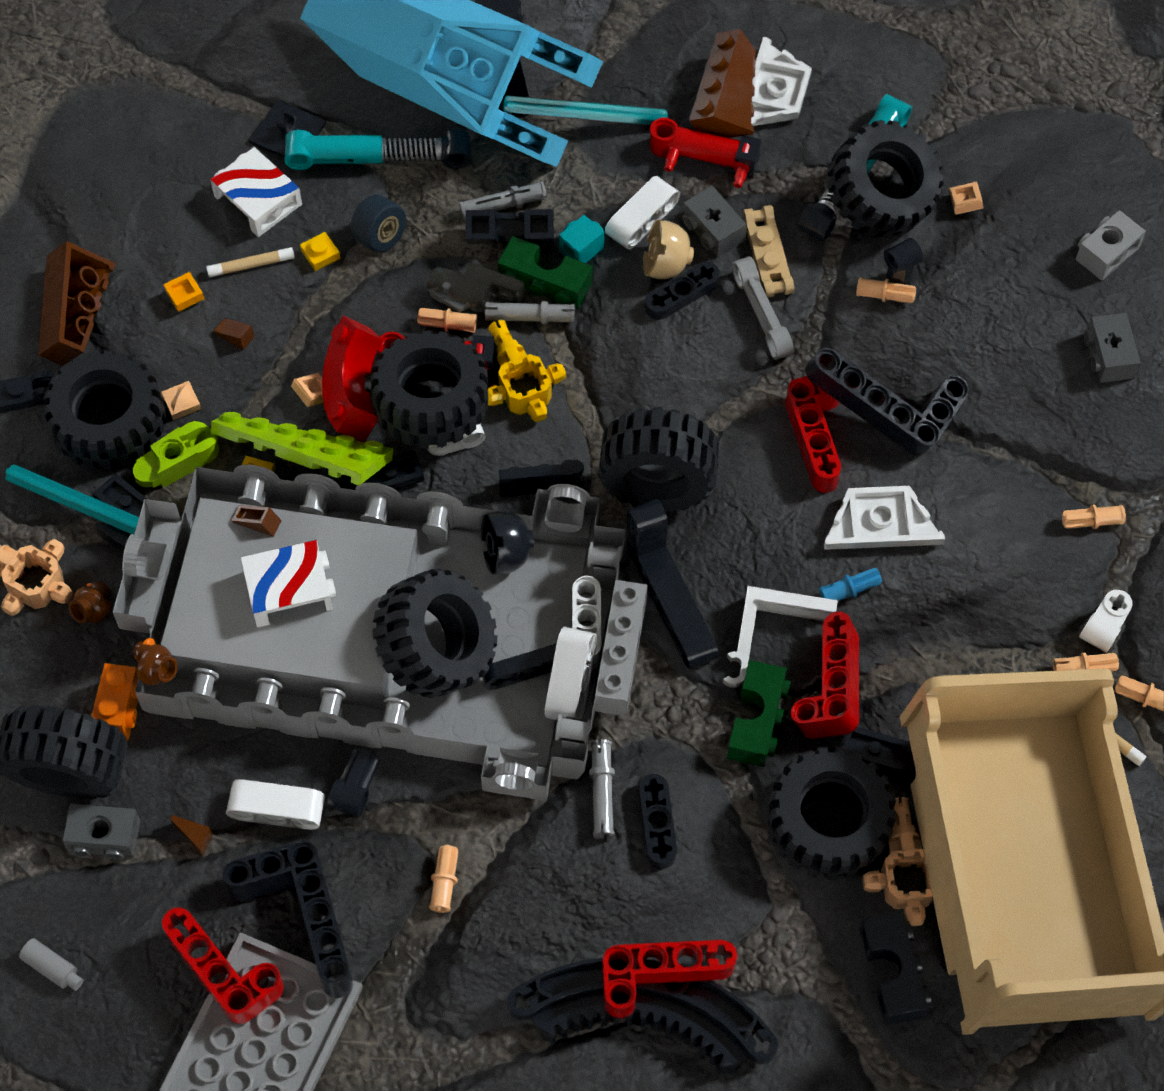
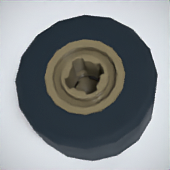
M378 194L369 196L358 205L352 216L350 225L352 236L357 242L373 251H388L400 240L405 230L406 216L402 207Z

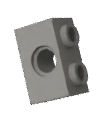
M1119 210L1111 218L1106 216L1099 223L1095 232L1092 234L1087 233L1081 238L1078 243L1079 251L1076 260L1100 280H1104L1140 248L1146 231Z

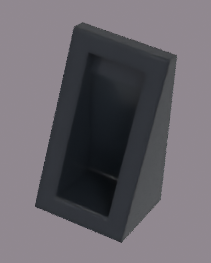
M96 523L95 528L98 535L124 553L127 540L131 534L111 525Z

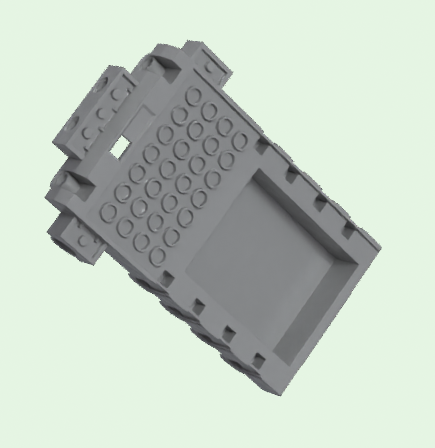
M240 465L234 469V472L196 467L182 520L180 519L176 503L144 499L135 534L129 536L125 546L123 577L113 614L119 629L150 633V638L154 639L155 644L166 647L170 651L171 656L177 661V673L169 682H161L153 686L144 684L138 678L135 694L142 710L148 713L183 719L203 718L216 720L218 723L248 729H256V727L280 730L281 733L306 738L326 737L343 740L344 743H350L351 745L371 748L391 747L404 749L406 752L416 755L483 765L481 774L482 791L547 801L551 775L579 779L585 771L588 754V736L592 730L595 711L627 716L646 606L647 584L618 580L619 562L622 558L625 544V530L597 526L599 498L590 497L585 490L574 485L556 484L550 486L547 490L538 489L533 515L514 514L524 521L527 530H532L535 541L534 548L530 549L529 557L525 564L516 571L492 575L486 566L483 551L488 550L486 541H481V523L485 514L501 511L463 506L457 498L441 492H424L419 494L417 499L401 497V494L394 488L379 483H362L356 487V490L340 488L334 480L317 474H301L295 477V481L282 480L271 470L256 465ZM554 497H568L576 499L580 503L568 504L556 500ZM239 504L270 507L282 520L274 537L233 523L231 520ZM317 540L319 551L326 550L330 569L324 570L326 579L333 578L337 597L331 598L333 610L327 611L323 600L267 613L270 625L257 628L241 557ZM431 569H441L444 571L448 569L458 573V577L463 575L472 582V587L480 589L483 593L481 597L485 602H489L492 608L490 614L492 619L495 618L497 625L496 629H494V635H497V646L493 648V651L496 652L492 662L494 663L556 644L561 629L563 627L572 628L573 583L581 576L594 577L598 580L601 587L600 665L591 672L582 719L567 716L565 719L561 714H559L558 721L545 717V704L551 673L496 690L486 689L483 679L479 678L478 682L472 686L440 697L428 698L420 694L414 695L405 690L406 685L400 687L392 680L394 676L392 673H386L382 666L384 664L382 657L377 656L375 650L378 647L377 640H373V628H376V623L373 622L375 611L380 609L377 607L378 602L392 585ZM583 593L580 596L584 598H590L593 595L590 593ZM426 610L424 622L427 637L433 648L444 657L446 639L443 628L437 618ZM583 621L580 624L583 626H591L593 623L590 621Z

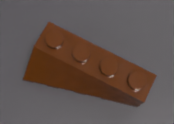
M741 29L716 33L689 119L697 131L727 138L754 134L751 117H754L752 96H755V87L752 84V78L755 77L756 50Z
M68 241L47 255L38 356L64 366L85 351L94 325L93 318L99 312L102 293L107 289L109 284L108 276L114 270L116 263Z

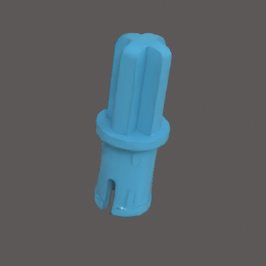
M872 568L851 577L847 574L842 580L819 587V593L821 598L838 601L848 597L856 598L857 593L880 585L882 577L877 568Z

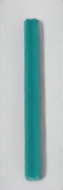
M506 95L503 100V111L507 113L651 125L653 121L662 117L668 118L667 110L512 95Z
M11 465L5 471V479L10 483L127 533L135 534L139 520L138 516L20 466Z

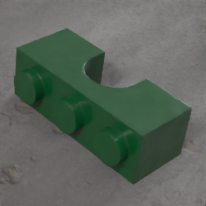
M512 236L498 261L499 279L510 286H519L529 290L536 296H545L561 305L574 304L575 308L579 309L593 282V266L566 256L558 268L553 270L542 269L538 266L540 263L539 246Z
M749 660L742 688L741 701L757 706L762 714L752 720L735 718L727 759L765 767L767 756L774 758L778 739L773 738L772 733L774 727H781L784 709H779L778 707L780 698L787 700L791 682L785 680L787 668Z

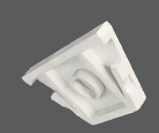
M763 37L756 59L755 77L752 78V84L755 87V96H752L754 117H751V123L753 126L798 119L812 70L802 61L796 60L785 49L781 52L773 47L771 40L767 37Z
M910 486L848 488L829 535L825 539L824 549L943 545L945 536L942 531L938 532L930 520L931 515L918 502L917 496Z

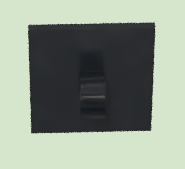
M277 100L249 142L285 158V138L289 132L305 130L313 136H318L327 122L322 118Z

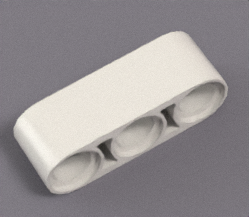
M658 176L652 177L612 216L606 225L605 234L625 248L632 249L649 233L655 220H662L674 208L680 198V191Z
M581 576L575 580L572 587V628L592 632L597 636L593 671L600 665L601 587L598 580L594 577ZM583 593H590L593 596L590 598H584L580 595ZM590 621L593 624L591 626H583L580 623Z
M568 627L561 629L557 640L546 698V718L558 721L559 714H561L565 719L566 716L582 719L597 645L595 633Z
M235 780L232 783L226 815L240 821L314 830L320 826L325 794L310 788L250 780Z

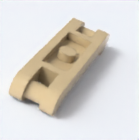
M763 206L762 210L755 211L752 208L744 209L743 221L747 224L746 232L752 255L759 273L760 284L767 298L774 297V294L782 292L785 295L793 294L794 282L792 276H790L775 222L773 206ZM764 221L765 225L756 227L755 222Z

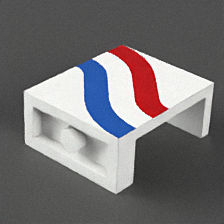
M255 147L247 153L241 154L236 161L225 169L219 170L210 179L214 197L219 199L225 195L248 217L251 231L257 237H260L302 205L299 187Z
M317 540L241 557L257 628L270 625L267 613L323 600L326 610H333L331 598L337 597L333 578L326 579L324 570L330 569L326 550L319 551Z

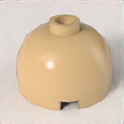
M655 220L646 242L650 243L649 252L644 251L643 255L644 275L655 279L676 277L684 270L686 264H691L694 248L690 247V240L686 231L678 224L666 220Z

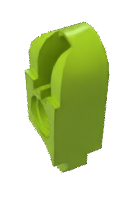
M198 421L189 422L150 445L151 451L136 460L133 467V475L136 482L142 487L155 488L161 484L162 488L194 472L196 467H203L217 458L220 452L218 437L212 434L211 428L204 423ZM173 455H179L177 458L168 459Z

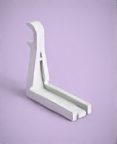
M748 586L737 652L727 654L730 662L737 661L740 663V675L737 678L727 676L723 679V684L730 688H737L744 683L757 610L824 621L828 615L836 612L838 600Z

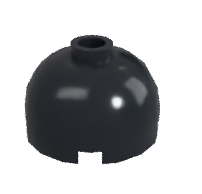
M492 512L483 516L481 541H486L488 551H483V555L489 572L492 575L507 574L522 567L529 557L530 549L534 548L535 541L532 530H527L524 521L511 513Z

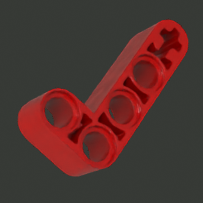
M807 376L796 378L789 383L785 406L812 486L818 492L829 493L837 488L841 463L823 411L836 408L840 402L812 383ZM795 396H803L804 398H803V399H799V398H796ZM803 421H811L813 424H807ZM813 446H819V447H821L822 449H821V450H816V449H814V448H812V447H813Z
M844 612L831 613L823 622L822 696L800 699L791 708L792 719L803 736L809 739L846 735L854 731L859 723V635L850 617Z
M180 907L173 908L164 915L162 927L169 942L232 1022L238 1024L249 1022L281 997L284 991V982L275 965L261 963L240 978L186 909ZM180 924L182 927H185L189 935L186 939H184L179 929L174 928L176 925ZM199 947L207 948V952L203 957H191L195 949ZM222 972L228 974L224 982L220 984L211 983L212 977L215 974ZM266 977L276 979L275 983L269 988L259 987L260 981ZM244 998L248 1000L244 1008L240 1010L231 1009V1005L236 999Z
M726 940L611 946L606 950L603 957L605 1008L615 1018L629 1016L635 1008L636 984L726 979L735 970L737 961L736 948ZM703 955H706V966H702ZM717 955H723V960L726 961L724 965L719 964V960L716 959ZM682 956H690L695 960L696 964L692 967H683L679 964L678 959ZM653 957L661 962V966L656 969H649L643 962L647 958ZM615 959H621L626 962L627 967L617 971L612 969L609 964ZM622 992L629 997V1001L620 1005L614 1003L611 997L615 993Z

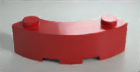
M343 315L339 323L332 330V338L325 357L322 375L323 403L327 417L337 432L365 442L378 421L371 404L370 394L365 391V376L371 373L375 355L383 340L370 327Z

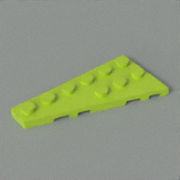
M225 412L211 421L212 434L237 443L254 442V449L260 451L274 449L276 450L275 456L310 469L328 468V475L336 478L341 477V475L350 476L351 483L358 486L388 464L393 456V448L384 447L383 443L378 441H366L365 443L354 441V437L349 435H338L335 437L326 435L325 431L319 429L306 431L297 429V426L294 424H271L268 419L242 418L241 414L236 412Z

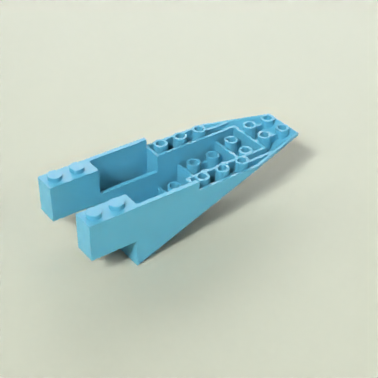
M308 0L300 17L360 77L481 135L499 141L555 167L559 164L568 140L498 109L518 61L523 56L591 88L603 63L602 60L470 0Z

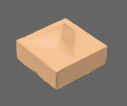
M977 182L949 188L955 215L984 209Z
M318 372L293 380L291 387L307 407L323 403L322 377Z
M189 381L161 391L173 420L201 410L200 403Z

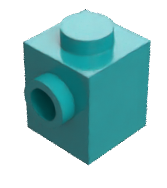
M585 215L576 221H571L564 231L559 234V252L565 257L587 263L604 249L603 228L599 223L591 221Z

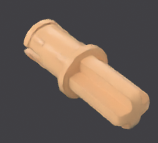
M859 277L856 296L882 299V302L893 300L913 303L916 296V287L891 283L889 279L878 281Z
M420 308L417 315V323L422 326L444 328L445 332L452 329L475 333L477 314L451 312V308H447V311Z
M1091 505L1087 509L1065 510L1062 512V524L1066 529L1080 527L1098 529V526L1123 525L1126 520L1123 505L1098 508L1096 505Z
M1081 653V656L1054 658L1053 670L1109 669L1117 671L1119 669V660L1115 653L1089 656L1086 653Z
M1126 676L1119 677L1115 686L1117 694L1143 703L1142 707L1148 705L1164 711V691L1154 688L1153 683L1149 686Z
M444 845L439 848L435 874L431 875V880L434 884L429 908L432 911L440 913L450 912L453 885L457 883V878L455 877L458 858L457 847Z

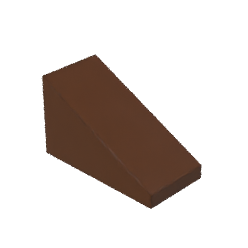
M224 318L214 330L215 334L242 350L254 338L252 325Z
M239 504L231 521L274 537L282 520L270 507Z
M171 815L170 819L173 826L203 856L213 835L210 827Z

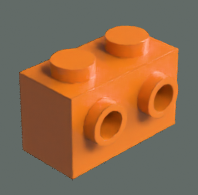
M104 663L91 716L95 719L106 721L108 725L118 728L125 735L126 741H128L131 728L135 727L137 720L136 707L138 699L135 694L138 682L137 668Z

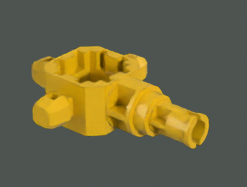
M498 320L500 328H498L496 322H493L488 327V330L494 336V341L497 345L496 359L501 368L498 372L499 386L493 385L488 388V405L502 404L503 400H505L510 412L518 415L528 412L531 419L535 422L545 420L547 418L546 405H548L552 397L551 383L555 385L566 378V371L563 365L556 363L548 365L547 369H545L540 357L532 354L527 355L524 347L518 344L517 340H513L504 320ZM525 373L529 377L534 375V378L539 381V391L535 388L527 391V395L523 396L521 392L516 394L515 390H512L510 379L514 378L516 381L524 378L523 374Z

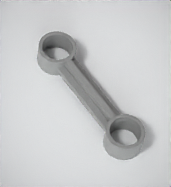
M749 256L733 261L732 271L735 281L741 290L744 289L766 334V343L774 360L792 355L794 348L791 336L785 326L781 327L759 282V273L754 260Z

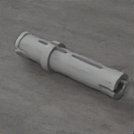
M543 181L519 188L517 185L512 186L511 190L459 202L463 220H466V210L500 211L512 207L519 209L523 208V204L547 199V193Z
M542 301L541 304L489 302L485 304V308H487L485 309L486 321L541 322V325H547L548 322L574 323L575 319L574 304H548V301Z
M601 739V745L598 744V740L591 742L592 768L589 770V777L593 780V837L604 839V834H606L607 839L614 837L612 779L615 778V770L611 767L612 742Z

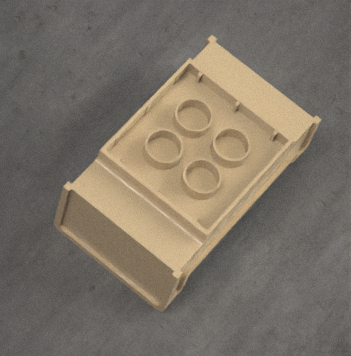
M1109 669L936 676L927 679L899 717L901 727H907L916 770V778L910 786L948 975H957L965 1014V1019L961 1022L963 1035L973 1034L980 1027L1145 1015L1146 1021L1156 1020L1164 1014V932L1113 726L1118 709L1113 690L1114 679L1112 671Z

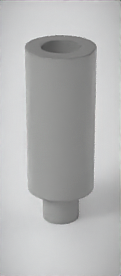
M35 938L29 940L22 948L19 958L59 987L65 988L69 986L75 991L81 987L83 979L76 975L77 968Z

